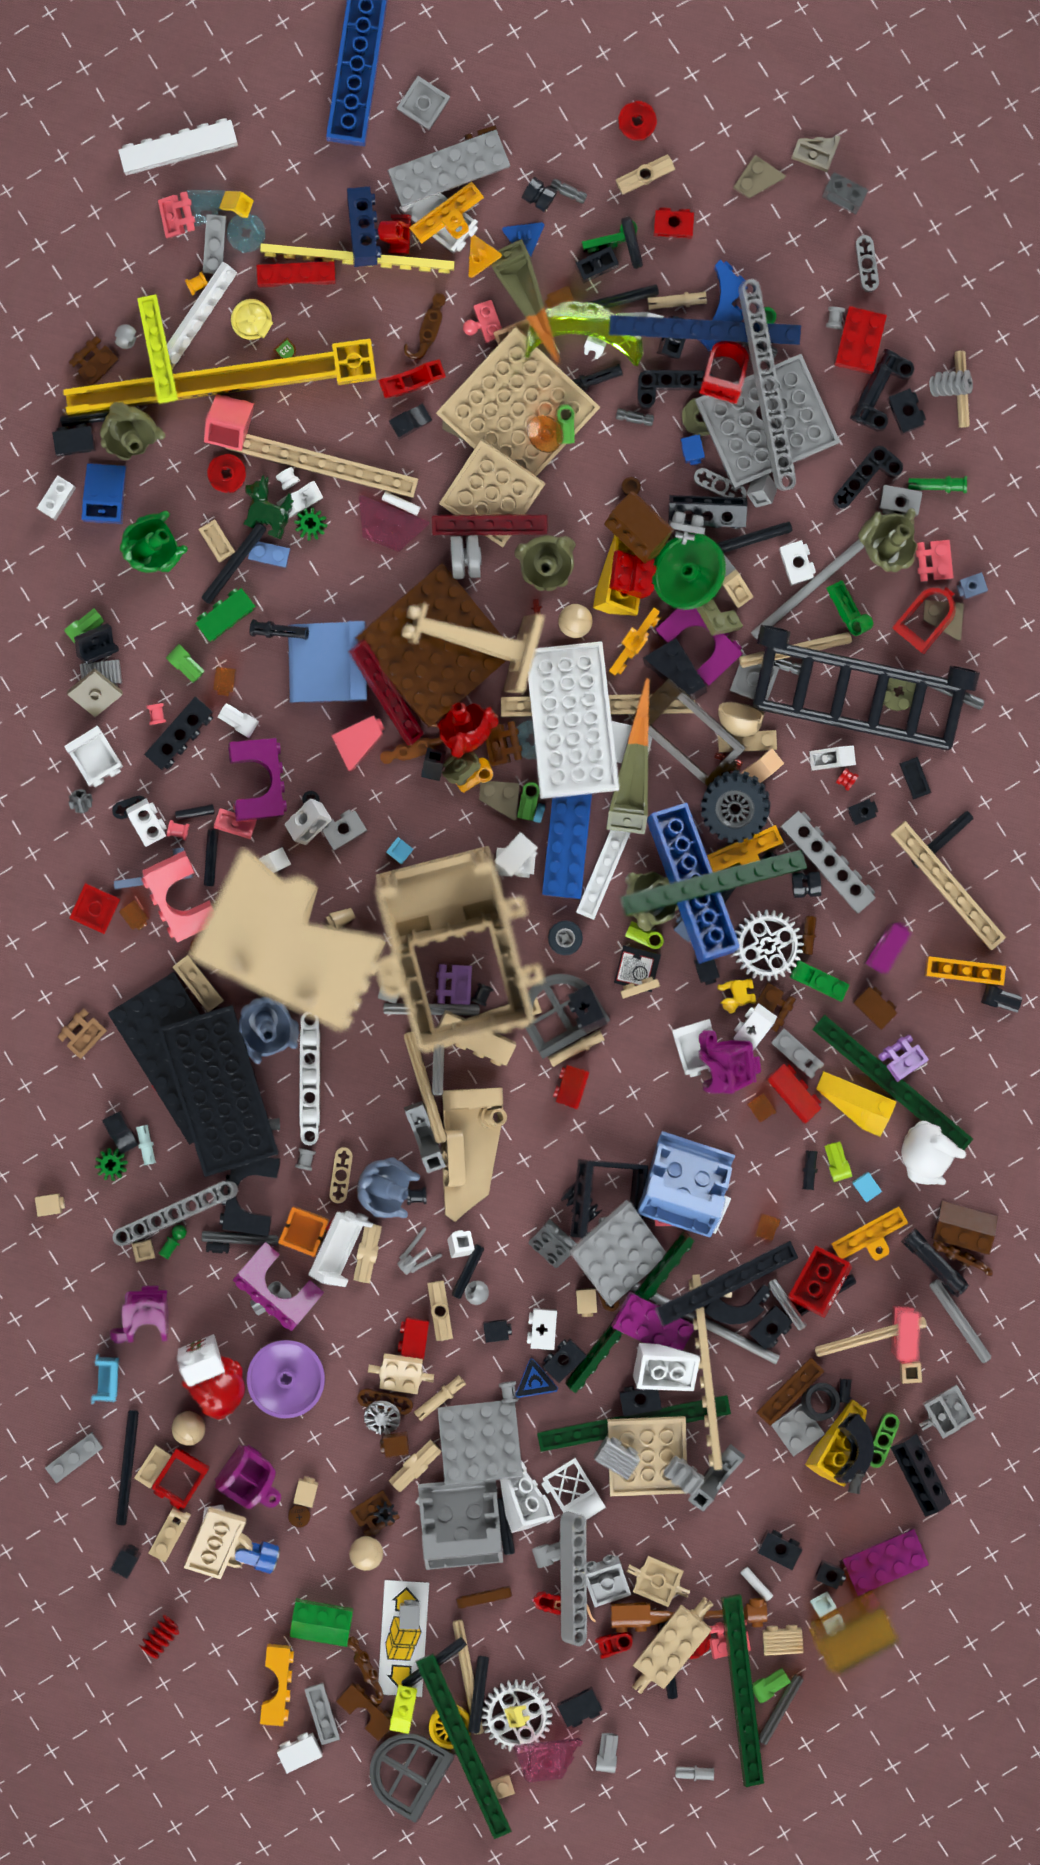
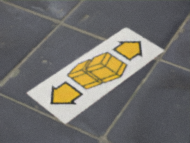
M385 1580L378 1679L383 1695H396L398 1685H402L401 1682L418 1669L416 1660L425 1657L429 1583ZM404 1600H416V1603H420L419 1629H399L400 1603H404ZM423 1679L412 1686V1688H417L416 1697H422Z

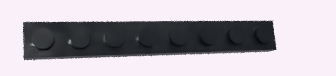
M787 1241L654 1309L662 1326H666L798 1259L797 1253L791 1241Z

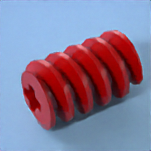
M164 1614L162 1617L165 1622L158 1620L157 1623L160 1627H152L155 1633H147L150 1639H142L145 1644L144 1646L138 1644L145 1653L155 1659L160 1657L158 1652L163 1653L165 1651L163 1646L168 1647L170 1645L168 1640L173 1641L175 1639L173 1634L178 1635L180 1633L178 1625Z

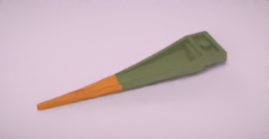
M522 239L498 250L502 257L492 263L491 266L497 278L555 361L559 363L532 260Z
M648 677L645 680L619 770V790L613 791L609 805L607 830L645 834L648 817Z

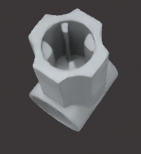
M275 1281L268 1286V1290L274 1296L281 1299L291 1298V1293L280 1282ZM253 1300L250 1301L251 1307L258 1316L266 1311L261 1304Z
M560 1542L551 1545L545 1544L532 1549L537 1568H543L554 1564L555 1561L561 1560Z
M602 1733L595 1771L615 1773L618 1735Z

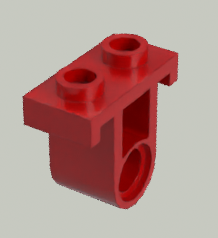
M391 214L392 221H381L379 223L378 235L380 240L391 244L388 251L389 254H409L411 215Z

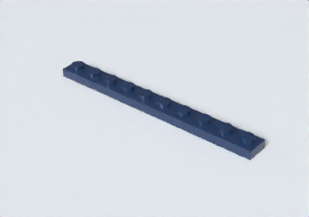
M609 315V335L748 342L744 322ZM753 323V330L758 333L760 325ZM767 323L770 343L800 345L801 325Z

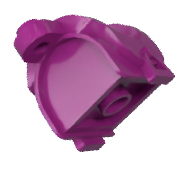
M704 1030L699 1034V1058L707 1064L712 1072V1078L702 1083L703 1091L714 1094H734V1092L757 1082L756 1074L761 1073L760 1057H754L753 1045L750 1041L729 1040L717 1042V1035L713 1030Z
M153 1285L142 1286V1291H128L125 1294V1304L122 1307L123 1328L111 1329L110 1339L117 1344L124 1343L125 1341L134 1343L135 1330L140 1325L154 1324L160 1330L162 1342L168 1341L169 1314L167 1290H158L159 1286Z
M249 1444L247 1446L238 1445L235 1452L214 1479L216 1482L214 1487L247 1509L253 1508L259 1502L268 1508H273L281 1500L280 1492L272 1486L276 1475L275 1469L261 1456V1452ZM275 1496L273 1500H269V1498Z

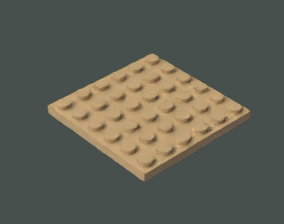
M515 327L441 406L436 414L472 448L475 449L482 439L537 476L566 445L557 443L556 409L562 404L572 407L575 413V435L599 410L600 406ZM563 409L560 412L561 418H568L570 410Z

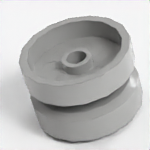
M478 535L467 536V548H463L461 536L451 537L453 579L464 578V566H468L470 578L481 577V547L478 546Z

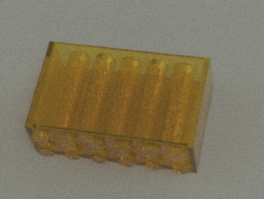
M872 1590L837 1608V1610L827 1616L812 1621V1628L809 1629L830 1672L835 1671L836 1675L900 1642Z

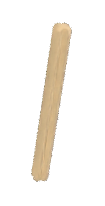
M849 632L794 645L819 651L849 644L852 642V637ZM764 651L741 656L739 658L740 666L744 668L762 664ZM776 653L775 660L784 659L791 656Z
M408 1032L404 1034V1039L436 1143H442L447 1138L420 1050H418L414 1032Z
M924 1317L919 1318V1329L925 1328L927 1326ZM898 1324L815 1347L816 1355L820 1357L896 1336Z
M453 1621L455 1639L457 1640L462 1637L467 1644L463 1621ZM466 1645L458 1652L469 1713H471L475 1682L468 1645ZM482 1719L480 1725V1732L478 1734H482L484 1732L482 1726Z

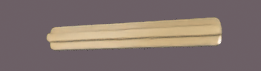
M956 351L954 353L955 372L957 374L961 370L964 374L966 370L965 351ZM968 394L957 395L958 423L960 428H967L970 425Z

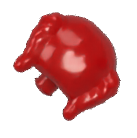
M457 702L451 706L445 719L437 722V727L440 730L441 740L451 749V755L460 758L464 753L474 751L489 738L491 729L497 727L499 720L491 707L483 710L476 703L465 706L464 703Z
M221 1356L225 1372L191 1386H188L185 1379L182 1381V1386L190 1392L195 1401L203 1408L202 1412L218 1420L232 1414L241 1404L245 1394L243 1369L240 1363Z

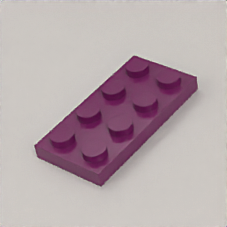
M629 1292L611 1326L643 1343L660 1344L683 1351L694 1331L693 1323L680 1318L666 1326H662L654 1309L658 1305Z
M914 1528L843 1558V1562L858 1595L929 1565Z

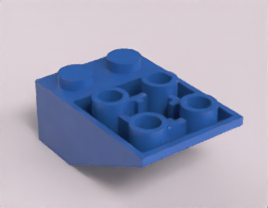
M87 464L82 504L83 522L123 523L126 466Z

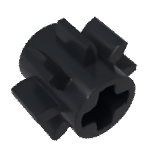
M384 1501L382 1507L378 1504L376 1505L379 1512H374L373 1515L379 1517L377 1523L383 1521L385 1526H387L388 1521L395 1522L393 1515H397L398 1512L393 1511L394 1503L389 1506ZM384 1509H387L389 1513L391 1512L388 1518H384V1515L380 1514Z

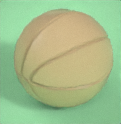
M580 604L566 606L560 612L558 618L561 631L571 638H580L586 635L593 623L590 611Z
M185 1411L174 1418L172 1434L179 1443L190 1446L200 1442L204 1437L206 1430L205 1422L199 1414L193 1411Z
M369 1536L360 1537L350 1547V1560L360 1570H372L381 1563L383 1548L375 1538Z

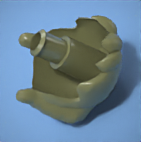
M115 402L110 406L109 414L100 429L101 446L106 448L107 453L116 454L122 460H129L131 455L143 454L149 444L155 443L158 439L163 440L166 437L162 428L156 426L154 420L139 408L129 407L123 402Z
M912 508L905 515H881L880 512H875L859 531V541L865 546L869 558L886 572H898L901 569H907L914 562V555L918 545L914 540V517L916 512Z
M551 535L534 538L527 544H518L514 555L520 561L523 579L527 583L533 584L540 591H553L557 587H565L568 584V577L574 568L573 550L576 544L570 537L563 536L558 538Z
M657 872L646 874L629 873L625 877V883L628 885L626 895L670 884L667 877L664 878ZM677 903L637 913L633 916L637 919L640 929L649 931L654 925H659L673 919L675 911L679 908Z

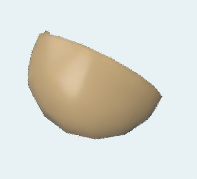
M734 702L722 703L718 709L721 725L726 731L735 736L742 737L756 734L762 725L765 715L764 711L756 710L750 705Z

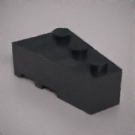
M676 638L643 657L644 665L652 669L661 679L665 681L668 678L671 679L692 700L707 693L705 683Z

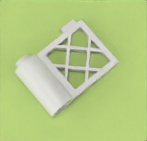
M576 1458L542 1478L544 1480L541 1483L547 1494L549 1492L552 1493L563 1513L567 1511L583 1515L587 1520L606 1508ZM575 1464L578 1469L577 1478L565 1476L567 1467ZM555 1475L563 1477L560 1488L552 1487L548 1479ZM565 1478L576 1480L574 1491L562 1489ZM578 1481L585 1482L590 1490L584 1494L577 1493ZM562 1491L573 1494L571 1502L565 1506L560 1500ZM575 1494L580 1495V1497L574 1500Z

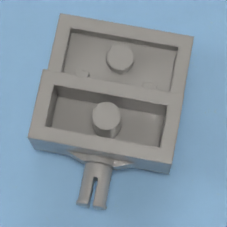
M956 1384L923 1403L928 1412L929 1419L919 1423L922 1431L933 1425L944 1439L976 1418Z

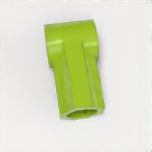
M631 921L625 937L652 949L662 947L664 937L661 933L654 930L644 931L638 927V923ZM653 935H658L661 939L660 944L657 946H653L650 943V938Z
M838 1141L825 1145L824 1148L830 1164L829 1170L833 1182L851 1178L852 1172L848 1161L845 1159L841 1142Z

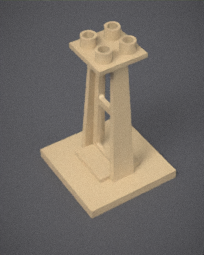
M427 604L409 606L407 617L414 619L413 625H404L401 635L409 638L408 643H417L420 632L510 661L503 691L508 693L524 692L545 616L538 614L523 616L517 639L512 640L425 619Z

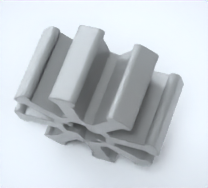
M677 1456L664 1469V1475L672 1480L671 1483L675 1486H680L683 1492L689 1493L691 1496H694L705 1482V1477L696 1472L697 1469L694 1466L690 1467L686 1460L683 1458L679 1459Z

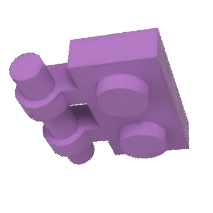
M439 964V972H437L436 976L438 978V990H436V995H438L437 1003L445 1004V996H451V1004L470 1005L472 966L452 965V973H446L447 965ZM446 978L452 979L451 990H446Z
M911 1035L900 1037L896 1041L897 1043L891 1047L887 1046L879 1054L881 1061L887 1058L891 1060V1063L886 1067L897 1082L929 1061L918 1044L913 1048L909 1045L913 1041ZM902 1049L905 1053L898 1057L896 1052Z

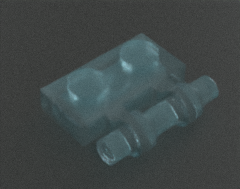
M187 190L188 198L191 199L192 203L190 206L191 211H195V226L206 224V216H201V211H212V214L218 215V211H226L219 208L226 190Z

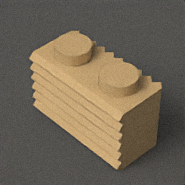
M792 1624L786 1625V1628L778 1629V1626H767L766 1630H762L765 1656L803 1653L801 1627L797 1628V1625Z

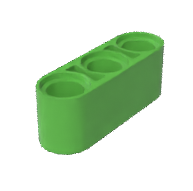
M887 1412L883 1414L879 1421L873 1441L874 1453H879L881 1458L876 1463L871 1462L870 1465L872 1467H880L886 1460L900 1423L894 1413ZM888 1417L895 1418V1424L891 1427L885 1425V1420ZM881 1435L888 1437V1441L884 1445L878 1443V1438Z

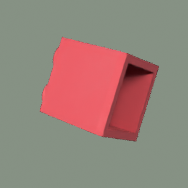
M216 394L206 419L204 442L242 451L252 419L254 403L231 398L227 395Z
M375 716L369 717L332 735L349 772L354 771L383 736L382 730L385 728L380 718L376 719Z

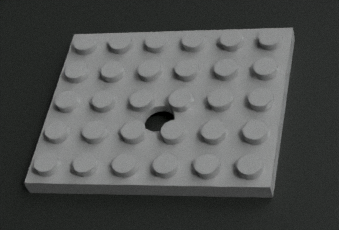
M802 354L776 364L775 370L793 463L839 444L840 440ZM754 374L744 378L737 404L707 395L695 399L733 489L772 473L763 420L759 419L756 415V409L760 406ZM765 380L764 388L770 390L771 383ZM770 399L767 402L768 408L773 410L775 407L774 402ZM776 419L771 420V426L774 429L778 428V421ZM779 438L775 439V446L777 448L782 446V441ZM780 457L778 464L782 468L786 462L784 458Z

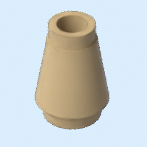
M351 908L329 913V916L325 917L328 927L339 930L355 919Z

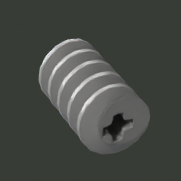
M961 370L957 374L955 371H951L950 374L947 371H944L943 374L937 372L935 377L932 376L930 378L929 387L934 397L967 395L972 392L973 380L969 370H965L964 374Z

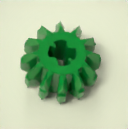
M311 507L308 514L305 508L303 509L304 516L300 513L297 514L301 521L295 520L294 523L301 526L295 530L296 532L302 531L300 534L301 538L307 533L308 541L311 540V535L313 534L317 540L319 539L317 532L321 535L325 534L320 528H327V524L321 523L326 520V516L319 518L322 511L319 510L314 514L315 509ZM310 519H313V522L316 524L315 527L312 526L313 529H309L308 525H306V522H309Z
M108 1148V1156L104 1151H101L100 1154L103 1159L100 1157L95 1159L101 1162V1164L95 1165V1168L102 1169L97 1174L100 1176L106 1173L104 1180H107L109 1175H111V1180L115 1181V1174L122 1178L123 1176L120 1171H127L122 1165L128 1164V1161H121L125 1154L123 1153L118 1157L119 1149H115L114 1154H112L111 1148ZM110 1159L113 1160L112 1162H116L113 1170H110V1167L106 1165L110 1162Z

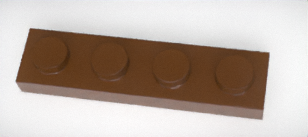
M810 1357L756 1413L771 1426L825 1371Z

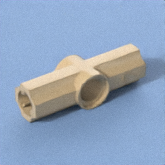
M667 154L651 163L641 165L638 169L617 178L615 181L620 192L624 195L674 171L675 167ZM646 170L651 176L648 179H643L640 173Z
M373 1224L372 1228L364 1227L362 1242L359 1244L356 1258L358 1261L354 1273L355 1281L370 1283L373 1265L376 1263L378 1254V1242L382 1226Z
M444 1280L427 1283L436 1341L453 1339ZM443 1306L446 1312L444 1315L438 1316L435 1313V1308Z
M430 1439L416 1454H412L403 1463V1467L389 1479V1482L401 1492L428 1468V1465L440 1455L442 1450Z

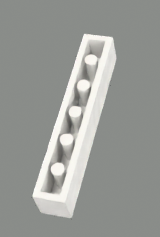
M227 118L217 120L216 124L213 125L205 123L198 125L197 129L194 130L186 128L179 130V134L171 135L167 133L159 136L160 139L153 141L152 138L142 140L141 144L133 145V143L123 145L122 149H119L124 173L125 175H130L238 146L232 121H227Z

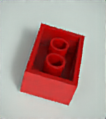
M849 306L834 366L872 375L887 315Z
M815 1246L788 1296L789 1299L825 1318L852 1269L851 1264Z

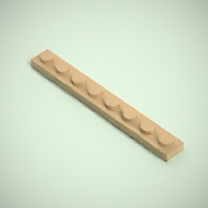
M906 821L890 833L990 950H993L1006 938Z

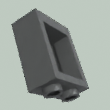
M834 172L822 198L857 214L868 189Z

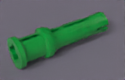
M947 476L945 479L908 478V489L945 490L947 493L951 491L967 493V476L963 478Z

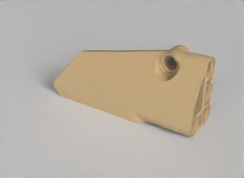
M503 1088L443 1090V1122L447 1138L445 1142L441 1143L446 1165L443 1168L445 1215L454 1222L489 1195L501 1125L507 1120L506 1112L503 1110ZM495 1112L498 1115V1119L496 1122H494L493 1115Z

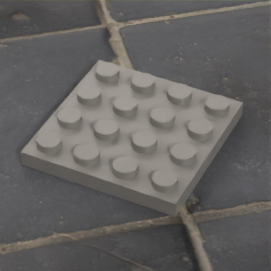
M627 1200L569 1250L572 1257L609 1306L617 1302L655 1268L666 1253L632 1204Z
M502 1401L438 1408L445 1486L523 1477L515 1402L502 1403Z

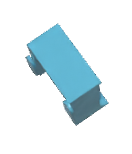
M97 1353L95 1365H99L98 1392L92 1395V1404L95 1403V1400L116 1401L119 1358L100 1357V1354Z

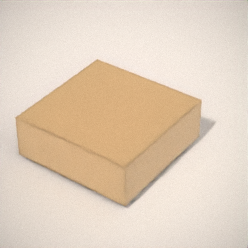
M151 1239L132 1243L136 1263L156 1258Z

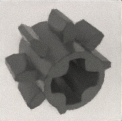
M75 790L69 796L70 809L75 808L76 813H85L92 807L91 793L86 794V790Z

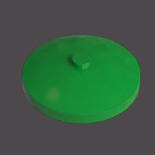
M688 533L695 535L694 541L687 540L685 545L681 544L682 538L675 537L662 548L654 562V565L657 567L655 575L652 576L655 591L664 602L674 608L690 610L703 606L717 594L723 584L726 574V561L723 551L716 542L703 534Z

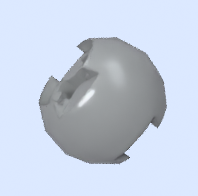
M120 325L116 330V341L114 342L122 349L132 348L137 338L135 337L137 331L130 325Z
M477 1280L466 1286L465 1297L471 1304L480 1305L488 1299L489 1290L484 1282Z

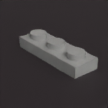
M207 214L203 273L215 274L223 262L226 215Z
M91 1432L46 1466L45 1469L53 1480L58 1483L104 1447Z
M324 1683L305 1688L304 1690L321 1745L340 1740Z

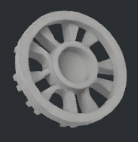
M376 1401L371 1403L365 1410L364 1422L367 1424L368 1429L375 1431L376 1434H390L400 1424V1412L390 1402ZM378 1405H384V1409H379ZM396 1413L397 1417H391L390 1415Z

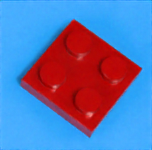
M85 883L69 919L102 934H106L121 899Z

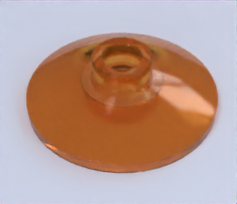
M539 415L530 421L527 430L528 438L537 450L551 453L561 446L563 431L554 418L547 415Z

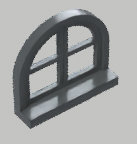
M567 974L547 976L543 978L544 982L534 984L527 993L531 1012L536 997L543 989L554 1006V1009L530 1022V1025L525 1026L542 1059L586 1035L584 1028L579 1029L578 1025L572 1026L563 1010V1007L567 1006L570 1000L560 1005L550 987L554 984H568L581 989L588 985L575 976ZM593 992L606 1021L609 1022V1017ZM557 1012L567 1031L544 1043L534 1024Z
M403 1733L393 1736L383 1742L372 1757L370 1764L372 1788L385 1805L416 1823L421 1818L454 1760L456 1753L438 1746L435 1742L419 1734ZM405 1743L416 1744L405 1765L386 1755L397 1745ZM420 1746L438 1757L426 1779L408 1768ZM382 1761L400 1772L389 1793L384 1788L380 1777ZM403 1775L422 1785L410 1807L392 1797Z

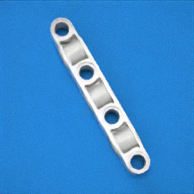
M304 1013L301 1017L300 1126L302 1142L306 1145H313L319 1138L320 1029L318 1019H316L313 1025L306 1024L305 1017L308 1014ZM307 1053L314 1054L315 1062L313 1064L306 1063L305 1055ZM307 1092L314 1093V1102L308 1103L305 1100ZM307 1131H312L315 1134V1139L311 1142L307 1141L304 1137Z

